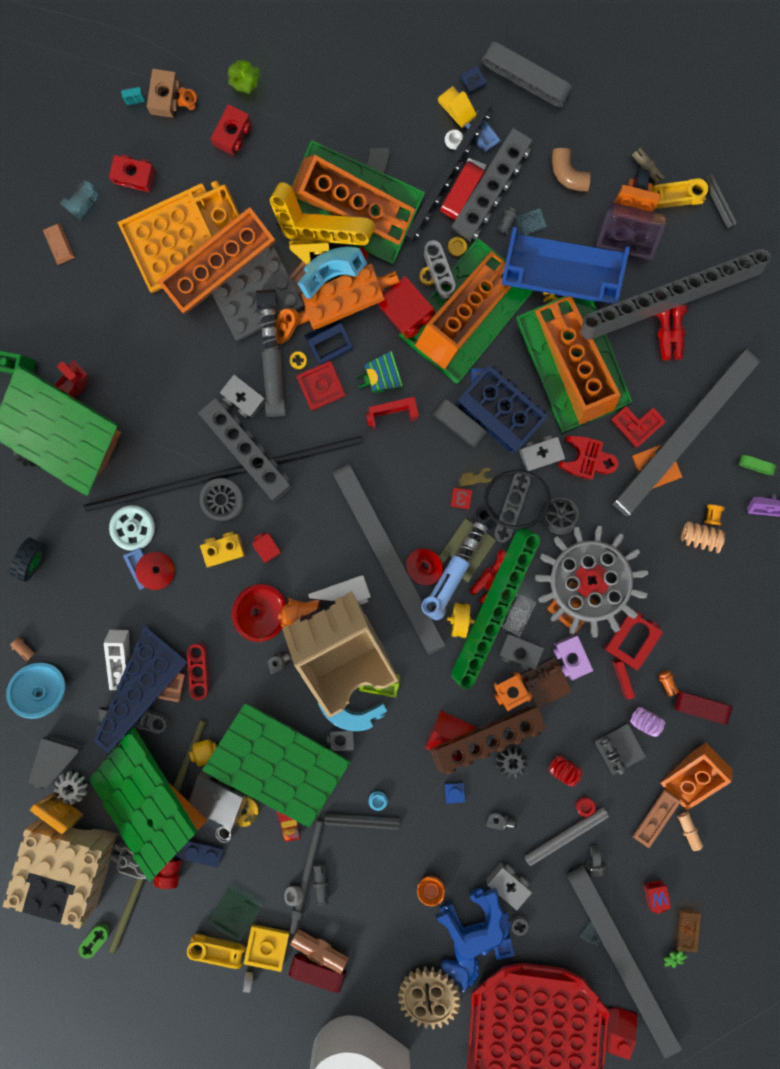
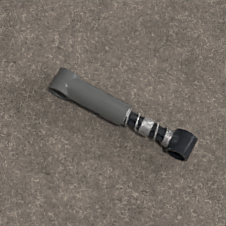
M276 289L256 290L257 309L260 310L261 318L263 319L261 326L263 327L262 337H264L263 344L265 349L261 352L266 416H286L281 350H278L276 345L277 327H275L276 320L274 319L275 309H278Z

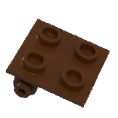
M555 657L538 665L536 670L531 669L521 674L526 687L533 696L536 706L539 708L572 692Z

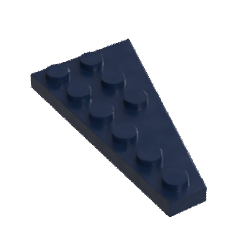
M146 626L141 631V636L134 647V652L127 663L116 688V693L109 704V709L94 739V742L108 754L114 750L188 664L184 658Z

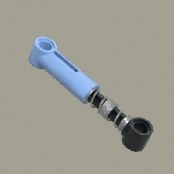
M481 505L476 509L473 530L469 532V537L465 538L464 546L460 547L461 551L456 556L453 555L431 595L425 598L421 604L423 613L433 620H440L444 617L446 606L469 568L468 560L471 558L473 551L475 552L478 548L481 537H484L483 534L487 530L494 528L498 524L492 520L490 515L484 520V517L488 515L485 505ZM489 506V509L494 514V516L497 519H499L496 512ZM436 605V609L431 612L432 607Z

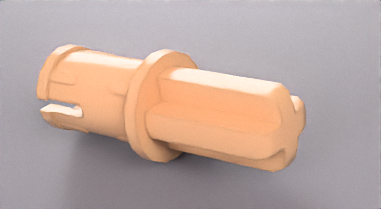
M689 812L679 814L677 817L684 830L683 835L687 837L692 850H701L703 845L697 833L698 828L694 826Z

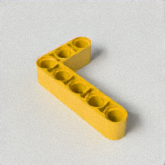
M279 183L270 198V204L282 233L292 240L366 245L375 229L374 222L368 218L302 213L295 193L287 183Z

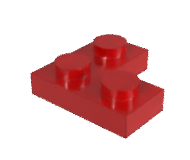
M625 406L611 419L636 448L666 422L654 407L638 419Z

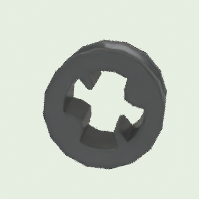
M517 915L511 919L510 924L514 934L522 936L527 933L529 927L526 918ZM517 922H521V924H524L522 925V929L514 927L515 925L517 926Z

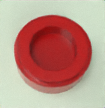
M583 796L577 800L576 810L581 816L589 817L594 814L596 805L590 797Z

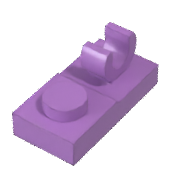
M773 494L771 499L753 497L747 507L748 514L780 517V500L776 499L775 494Z

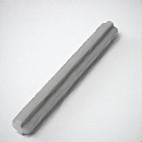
M600 808L593 815L584 818L525 855L526 862L529 866H532L609 817L605 808Z

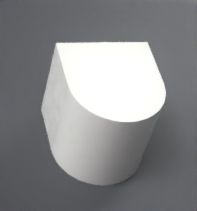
M342 1016L328 1022L317 1034L313 1044L310 1069H410V1050L371 1021L359 1016Z

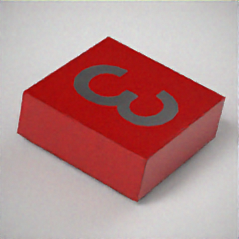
M453 487L450 507L470 509L472 490Z

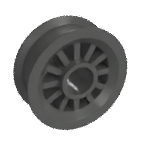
M224 478L211 480L203 487L200 493V506L203 512L211 519L218 521L233 519L243 508V492L231 480ZM221 494L226 496V503L224 505H220L217 501Z

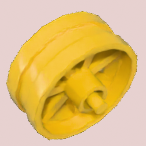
M455 602L453 614H451V617H447V621H451L450 624H452V637H467L470 623L474 624V620H471L470 604Z

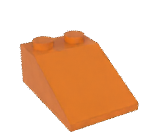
M704 743L678 764L660 784L668 792L681 800L680 804L686 810H689L731 783L733 769L707 743Z

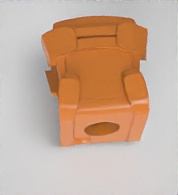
M515 671L512 672L513 677L498 685L496 682L493 683L497 692L494 695L499 705L503 704L508 712H511L510 709L526 701L529 703L531 698H533L531 692L527 691L522 681V675ZM510 687L518 689L519 693L516 698L508 696L507 690Z

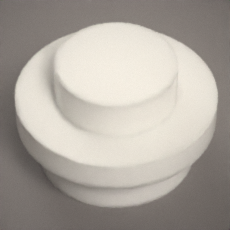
M450 130L445 136V144L448 148L456 150L464 136L459 130Z

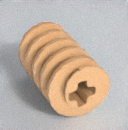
M688 521L682 530L681 541L683 542L685 539L686 546H689L693 541L694 548H697L699 543H701L702 550L705 549L706 545H708V551H712L716 547V553H719L725 542V532L722 529L715 530L714 527L708 528L706 525L700 526L698 523L693 525L692 522Z

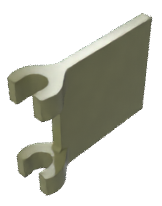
M466 518L440 553L439 557L442 564H444L448 556L452 558L453 555L456 556L461 551L460 547L464 546L465 538L469 537V532H472L473 523ZM487 533L483 534L484 537H481L478 548L475 552L473 551L471 558L468 560L470 566L462 578L466 583L472 578L474 572L496 542V539Z

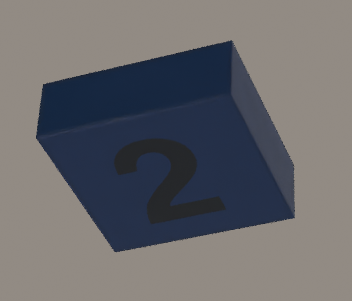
M478 66L460 75V79L469 94L486 86L487 82Z

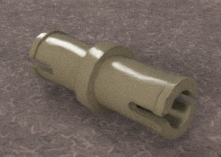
M642 147L632 154V157L635 158L642 169L650 171L649 178L654 185H657L665 178L655 166L656 162L648 157Z

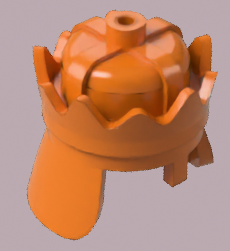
M289 598V604L282 608V612L279 611L278 619H281L282 627L290 626L294 621L321 608V600L301 602Z

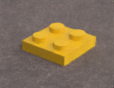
M252 924L244 964L281 972L289 931Z

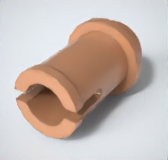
M18 637L10 646L12 650H15L27 662L34 656L35 652L23 642L24 639Z

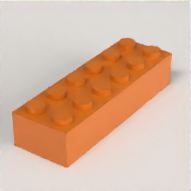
M249 207L157 282L183 314H187L276 241Z

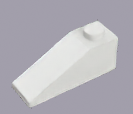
M364 575L308 594L311 599L334 601L352 591L360 605L369 602L367 598L371 597Z
M109 630L105 638L104 650L109 690H117L116 688L130 660L129 630Z

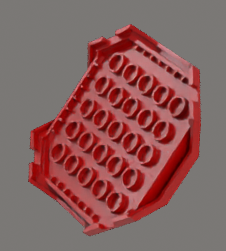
M530 963L503 966L472 991L466 1069H604L610 1010L583 977L566 969Z

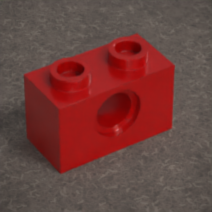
M228 104L211 137L213 145L234 156L236 151H239L243 145L242 139L244 135L248 134L252 127L249 115ZM230 129H237L234 134L228 133Z
M114 155L109 178L113 184L151 193L156 170L148 160L140 159L137 161L128 155ZM132 169H137L134 175H129Z

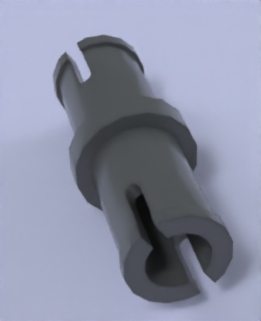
M319 863L313 865L315 878L313 887L316 889V905L322 906L329 904L327 894L329 884L326 881L325 864Z

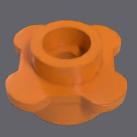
M181 87L178 91L180 95L179 99H177V104L181 107H188L189 110L195 109L194 103L197 100V94L191 89Z

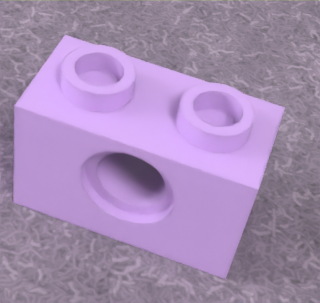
M573 634L554 643L556 648L553 651L556 658L561 659L563 663L561 669L565 677L568 676L571 680H574L593 671L578 635ZM570 653H575L576 659L573 662L567 661V656Z

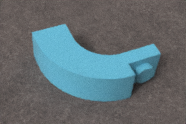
M335 248L310 261L304 267L306 274L300 279L298 285L305 297L311 299L329 279L338 275L356 277L367 262L360 248Z
M383 701L363 712H353L345 707L343 711L328 718L318 702L321 711L331 723L348 731L370 729L374 725L372 719L378 720L384 717L385 712H387V707Z

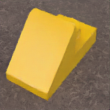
M452 86L438 97L440 105L461 128L471 122L477 115L464 91L459 93Z
M289 241L290 250L306 264L310 262V252H313V254H323L325 251H329L328 242Z

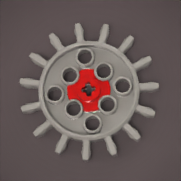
M602 526L596 528L594 541H584L580 528L575 527L574 537L576 544L567 547L558 536L554 538L555 545L562 551L557 559L542 553L540 559L552 565L553 568L551 575H535V581L549 582L551 593L539 597L538 602L545 603L554 599L560 608L552 614L550 620L552 622L558 620L563 613L571 616L573 622L570 625L569 633L574 634L576 632L579 621L590 622L592 638H596L599 632V621L607 619L611 629L616 633L620 631V627L614 615L620 610L633 619L638 616L635 610L627 606L626 603L630 596L639 599L647 598L648 594L644 591L633 589V578L647 576L648 570L631 571L628 561L635 559L640 551L638 549L633 550L628 555L623 556L617 550L624 536L621 533L614 538L612 545L601 542ZM603 555H610L612 563L605 564L602 560ZM586 557L591 558L593 566L586 567L583 564V559ZM566 560L574 563L572 570H567L564 567ZM606 574H613L616 577L615 583L607 582ZM593 577L595 579V584L589 585L588 579H591ZM569 579L576 580L577 588H569L567 581ZM611 592L619 595L618 602H612L609 599ZM591 595L599 597L600 603L598 605L591 604ZM572 598L580 600L581 605L579 608L571 606L570 600Z

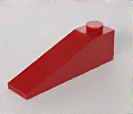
M612 1007V1009H609L606 1052L630 1060L636 1043L637 1013L620 1007Z

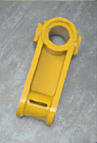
M701 178L654 185L651 192L661 194L655 209L703 204V201L706 200L708 185ZM692 189H698L700 195L694 194Z
M196 933L191 937L187 948V956L190 960L239 969L242 967L241 959L246 947L240 943ZM194 945H200L202 949L197 950L194 948Z

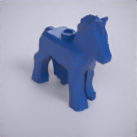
M479 887L469 893L472 902L478 903L484 910L486 915L484 922L463 927L452 901L442 904L440 906L442 913L435 914L436 919L449 930L451 938L454 940V950L457 960L446 959L442 961L441 968L456 981V985H460L463 993L466 988L475 983L479 976V965L476 956L488 954L492 949L499 946L509 934L511 922H508L509 915L507 911L503 912L499 903L496 888L484 892Z

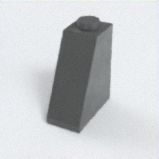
M50 735L43 737L28 783L33 784L37 789H47L80 754L84 746Z

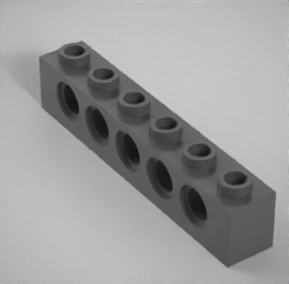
M512 128L451 227L452 233L463 238L468 243L479 237L482 231L480 229L483 222L487 223L492 215L490 212L492 207L498 206L502 199L500 196L502 191H507L512 183L510 178L513 174H518L522 167L520 162L523 158L527 159L533 149L530 147L532 139ZM509 152H515L518 157H511ZM505 168L508 173L501 174L498 169ZM495 184L498 189L491 190L488 185ZM484 200L488 205L482 207L478 204V201ZM474 216L478 221L471 223L468 221V218Z
M215 398L198 414L275 503L292 488L289 485L291 480L285 473L280 474L277 468L279 466L272 458L270 460L266 458L264 454L267 452L260 444L257 446L252 441L254 436L248 429L243 431L240 427L242 422L236 415L231 417L228 413L230 408L222 400L219 403ZM226 417V422L222 425H219V418ZM233 431H239L236 439H230V434ZM250 445L251 451L247 454L242 453L243 447ZM261 459L264 461L262 467H254L257 460ZM269 474L276 475V479L272 483L267 482Z

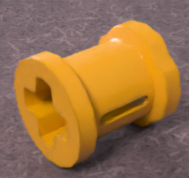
M707 505L708 514L704 524L722 526L720 520L725 507Z

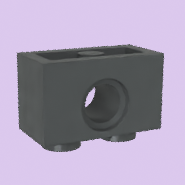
M506 632L498 654L502 656L501 660L512 664V661L519 663L518 667L529 671L530 668L536 670L544 648ZM518 648H524V655L520 658L516 657L515 651Z

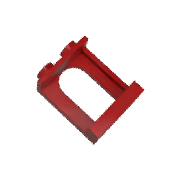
M415 397L368 407L369 412L366 413L368 426H372L373 430H376L374 417L408 410L410 422L418 420L419 417Z
M635 610L638 616L633 619L626 615L619 626L620 631L614 633L609 643L605 642L602 648L638 671L663 632L658 629L660 625L652 620L647 622L643 619L644 615ZM636 623H643L648 627L649 635L633 659L618 648L632 626Z

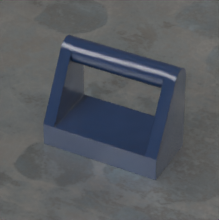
M340 320L304 335L319 365L354 349ZM341 332L347 344L319 357L314 345Z

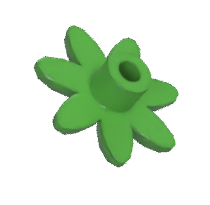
M673 951L669 954L670 957L664 958V961H666L664 965L666 967L672 965L675 968L677 963L684 964L683 960L688 956L683 955V951L678 953Z

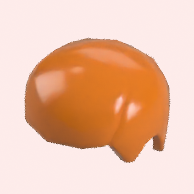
M427 876L419 882L417 895L424 905L437 906L444 900L446 888L444 882L438 877Z

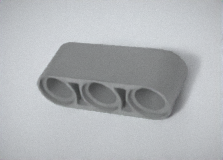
M435 240L429 241L425 245L424 258L438 295L443 299H448L454 294L455 281L441 244ZM436 249L438 254L431 255L428 253V250ZM440 266L445 271L443 273H437L435 271V268ZM447 284L451 287V290L448 292L443 291L441 286Z

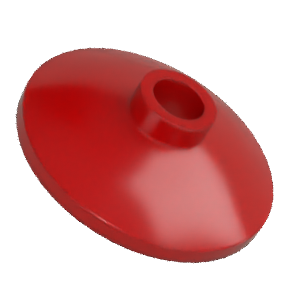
M420 548L414 550L408 556L406 570L414 582L427 586L436 583L443 573V564L440 557L434 551ZM424 562L428 563L429 568L425 567Z
M150 552L140 558L135 571L136 577L142 586L150 590H160L171 583L175 568L167 555L160 552ZM158 567L159 573H153L152 568Z

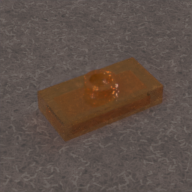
M680 910L676 949L678 951L697 953L701 920L699 912Z

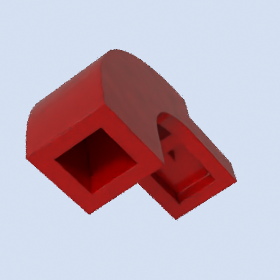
M75 360L68 365L62 361L57 367L63 374L54 386L76 399L86 387L89 376Z

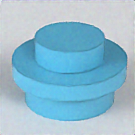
M375 791L369 796V805L372 809L380 811L387 806L388 799L385 793Z

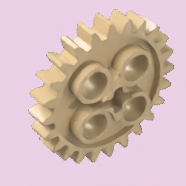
M425 966L423 972L417 968L416 973L410 971L409 977L405 976L404 981L401 982L398 1003L402 1004L401 1010H406L405 1017L411 1016V1023L415 1020L418 1021V1027L421 1023H424L425 1029H427L428 1024L431 1025L432 1029H435V1024L442 1028L443 1022L448 1025L450 1019L454 1020L455 1014H458L461 1002L459 1000L460 992H458V985H454V979L448 980V973L444 976L441 975V969L436 973L434 967L431 968V971H428ZM426 983L429 984V995H427L428 986ZM430 1001H432V1003H431L432 1013L430 1012V1008H429V1007H430Z

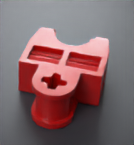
M566 436L565 442L572 444V447L577 450L578 455L573 462L559 461L558 468L571 475L588 480L594 478L595 472L610 474L618 468V459L614 455L601 452L604 442L587 437ZM609 460L608 463L611 464V467L606 469V465L603 462Z

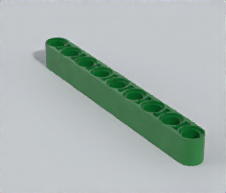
M528 528L518 529L452 670V679L463 689H469L474 685L539 546L540 537Z

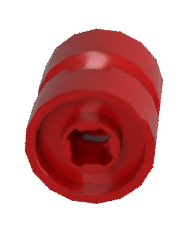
M173 857L154 877L153 885L160 889L177 888L180 877L178 871H180L182 859Z

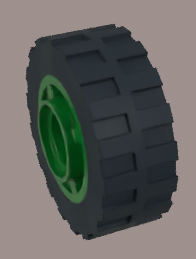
M31 537L25 539L13 558L9 575L23 582L29 581L43 558L45 544Z

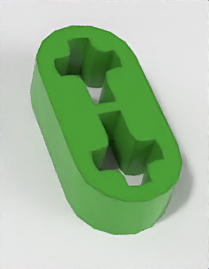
M741 455L738 464L767 475H774L777 467L775 464L747 455Z
M97 924L79 946L81 957L85 959L93 957L110 935V929L106 924ZM102 930L104 932L99 939L95 938L98 932ZM90 943H93L94 945L92 946L91 950L87 952L85 950L86 947Z

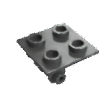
M628 723L594 741L612 775L616 773L621 775L626 772L625 768L646 758Z

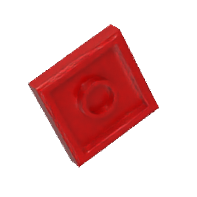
M331 360L296 375L311 411L346 396Z

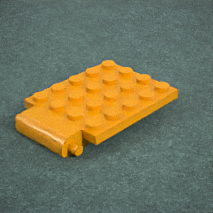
M214 181L211 183L213 190L207 192L204 184L201 183L118 222L151 293L163 289L157 281L240 215L226 185L220 186L218 181Z

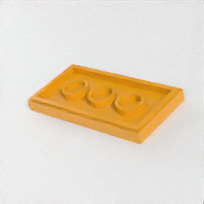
M52 793L35 803L29 811L61 834H64L78 823L84 815L68 802L63 804V799L58 800V795Z

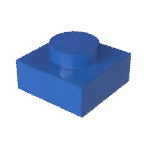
M463 781L444 783L446 804L465 802Z

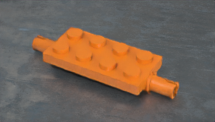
M369 264L364 266L356 277L344 275L323 284L311 299L306 298L302 293L301 296L305 310L298 313V325L310 321L312 328L316 330L384 301V288L400 283L396 271L379 277L376 275L373 265Z

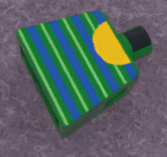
M392 351L365 364L366 374L356 377L359 388L370 385L372 393L403 389L402 380Z

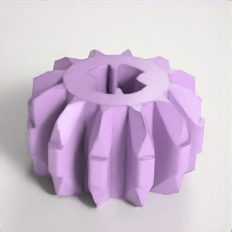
M638 707L630 720L633 726L653 737L659 736L665 725V721L661 717L643 707Z

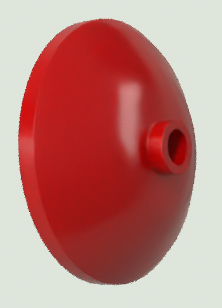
M255 584L244 589L236 598L232 608V620L237 632L245 639L253 642H264L274 638L283 628L281 626V619H278L279 611L282 612V608L286 605L284 597L277 589L265 584ZM256 608L257 612L253 615V610Z

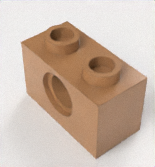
M152 69L147 108L151 115L174 118V111L178 110L177 92L181 88V81L175 72ZM165 91H168V92H169L168 95H166V96H161V94H162L163 92H165Z

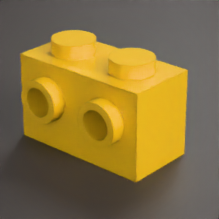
M234 532L223 534V538L216 540L215 537L204 540L205 544L200 545L206 567L246 556L240 534L234 535Z

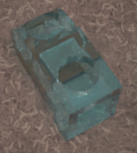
M83 181L78 185L77 191L71 199L68 200L64 197L60 204L77 219L81 220L96 201L98 191L92 183Z

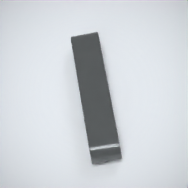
M497 42L490 43L481 59V62L487 68L557 107L564 105L572 91V86L567 81Z

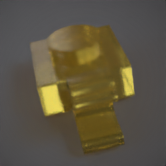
M490 468L482 469L479 475L473 476V472L462 474V478L458 479L459 487L481 482H491L492 478H484V472L490 471Z

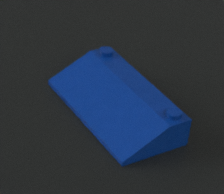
M513 227L501 285L613 305L619 301L630 247L626 246L624 252L519 235L517 227Z

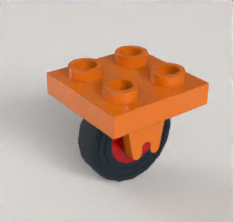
M639 168L635 178H630L627 185H622L611 210L617 211L619 214L633 215L638 219H649L661 194L651 192L653 184L648 183L650 171Z

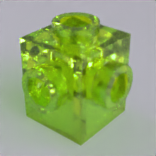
M239 59L233 65L231 64L228 69V84L238 91H244L249 94L257 86L260 69L251 65L246 60Z

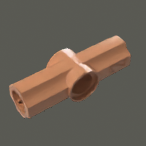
M299 929L290 944L293 948L306 954L314 963L325 965L339 974L342 973L349 959L332 949L331 945L324 940L315 939Z

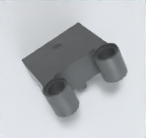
M202 771L197 777L189 803L203 816L221 824L217 828L215 835L220 842L227 843L239 830L238 822L248 795Z

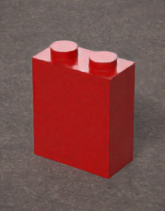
M406 276L400 279V283L394 284L383 293L384 301L377 303L379 308L406 340L416 336L419 329L427 325L436 314L434 308Z

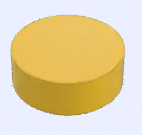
M454 237L449 241L448 252L451 256L458 258L466 253L467 243L463 238Z

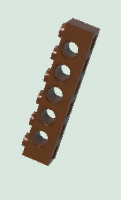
M529 706L432 747L430 751L437 771L451 774L459 766L466 767L473 764L475 759L489 757L491 752L506 750L508 745L522 743L524 738L528 736H538L541 734L540 731L546 729L539 707ZM522 722H524L523 730L520 728ZM505 729L508 730V735L506 738L504 737ZM490 736L491 743L487 745V738ZM474 743V751L470 752V745ZM456 750L458 755L457 758L453 760L452 754Z

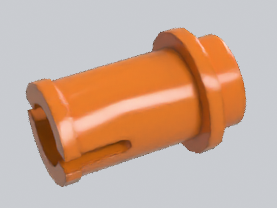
M670 670L661 672L659 674V681H662L667 696H673V692L675 694L679 693L673 680V673Z

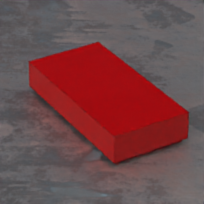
M619 659L612 661L624 697L628 700L635 698L624 662Z

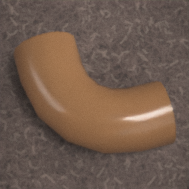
M567 148L553 149V172L558 181L568 189L588 192L590 172L578 171L573 168L571 164L572 150Z

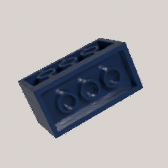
M488 365L457 400L455 405L513 455L524 445L548 416L545 414L546 411L538 404L535 406L530 401L531 397L528 394L519 392L516 389L517 385L512 380L503 378L501 376L502 372L497 367ZM485 392H487V393L490 392V393L492 394V395H491L492 398H491V397H489V398L486 397V393H485ZM500 405H505L506 410L502 411ZM515 418H520L521 423L517 424Z

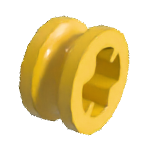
M425 267L421 270L419 279L423 285L431 286L434 284L432 277L430 281H426V278L423 279L426 272H429L428 267Z
M294 352L290 356L291 366L295 369H303L307 364L304 353ZM297 355L304 359L300 366H297L295 362L293 363V358L296 359L295 356Z

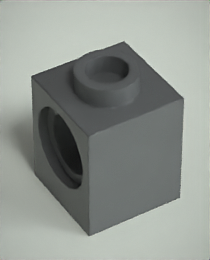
M331 728L330 734H327V746H331L332 751L354 750V731ZM343 735L346 741L342 744L337 743L335 737Z

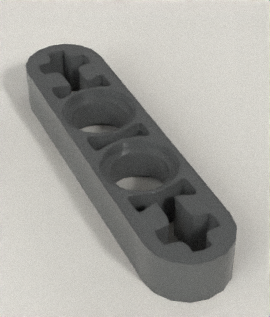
M514 474L499 516V520L502 522L516 525L531 479L529 475H524L526 483L521 484L520 489H524L522 492L518 489H513V486L518 487L519 481L516 479L524 474ZM514 492L518 493L521 497L520 501L516 504L510 500V495ZM508 510L514 513V519L510 522L504 519V513ZM497 524L494 530V538L498 542L504 543L509 541L514 529L506 528L505 533L508 536L500 539L498 531H502L503 526Z

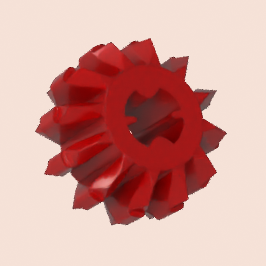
M556 756L549 767L550 773L555 778L569 786H575L577 782L579 783L583 774L577 764L563 756Z

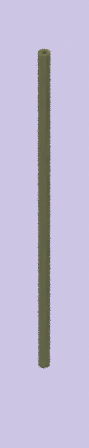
M199 720L173 787L178 792L181 789L191 763L189 752L192 751L193 744L200 741L207 723L205 720ZM136 879L108 951L110 953H116L145 879Z

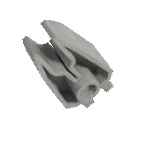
M122 842L114 843L113 848L119 851L120 854L113 853L110 859L117 863L116 868L118 872L136 879H147L134 860V855L129 847Z

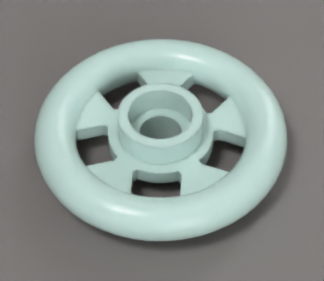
M127 505L114 513L110 520L109 531L112 540L119 547L133 551L139 547L142 549L151 542L155 533V523L151 514L143 507ZM136 513L143 517L141 522L134 519ZM126 514L129 519L122 523L120 518ZM131 524L135 527L132 532L129 530V525ZM142 526L147 527L146 535L140 534ZM122 528L125 535L120 537L117 529ZM129 537H137V542L129 543Z

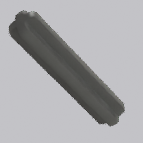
M714 174L707 175L703 180L707 183L708 191L727 228H731L738 221Z

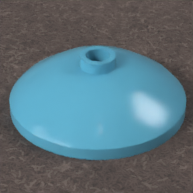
M47 663L27 665L15 673L8 684L6 691L8 705L17 715L24 718L35 719L46 716L54 711L63 700L66 690L65 679L62 673L53 665Z

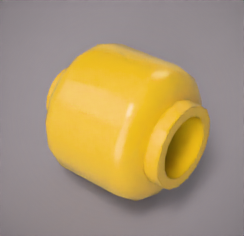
M207 739L194 743L192 751L189 752L191 762H196L198 767L205 766L217 748L216 742L212 743L211 740Z

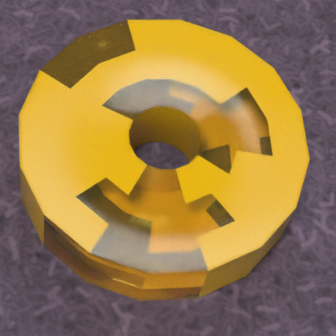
M248 796L244 808L247 812L241 814L238 822L240 827L251 825L259 814L258 803L253 797Z

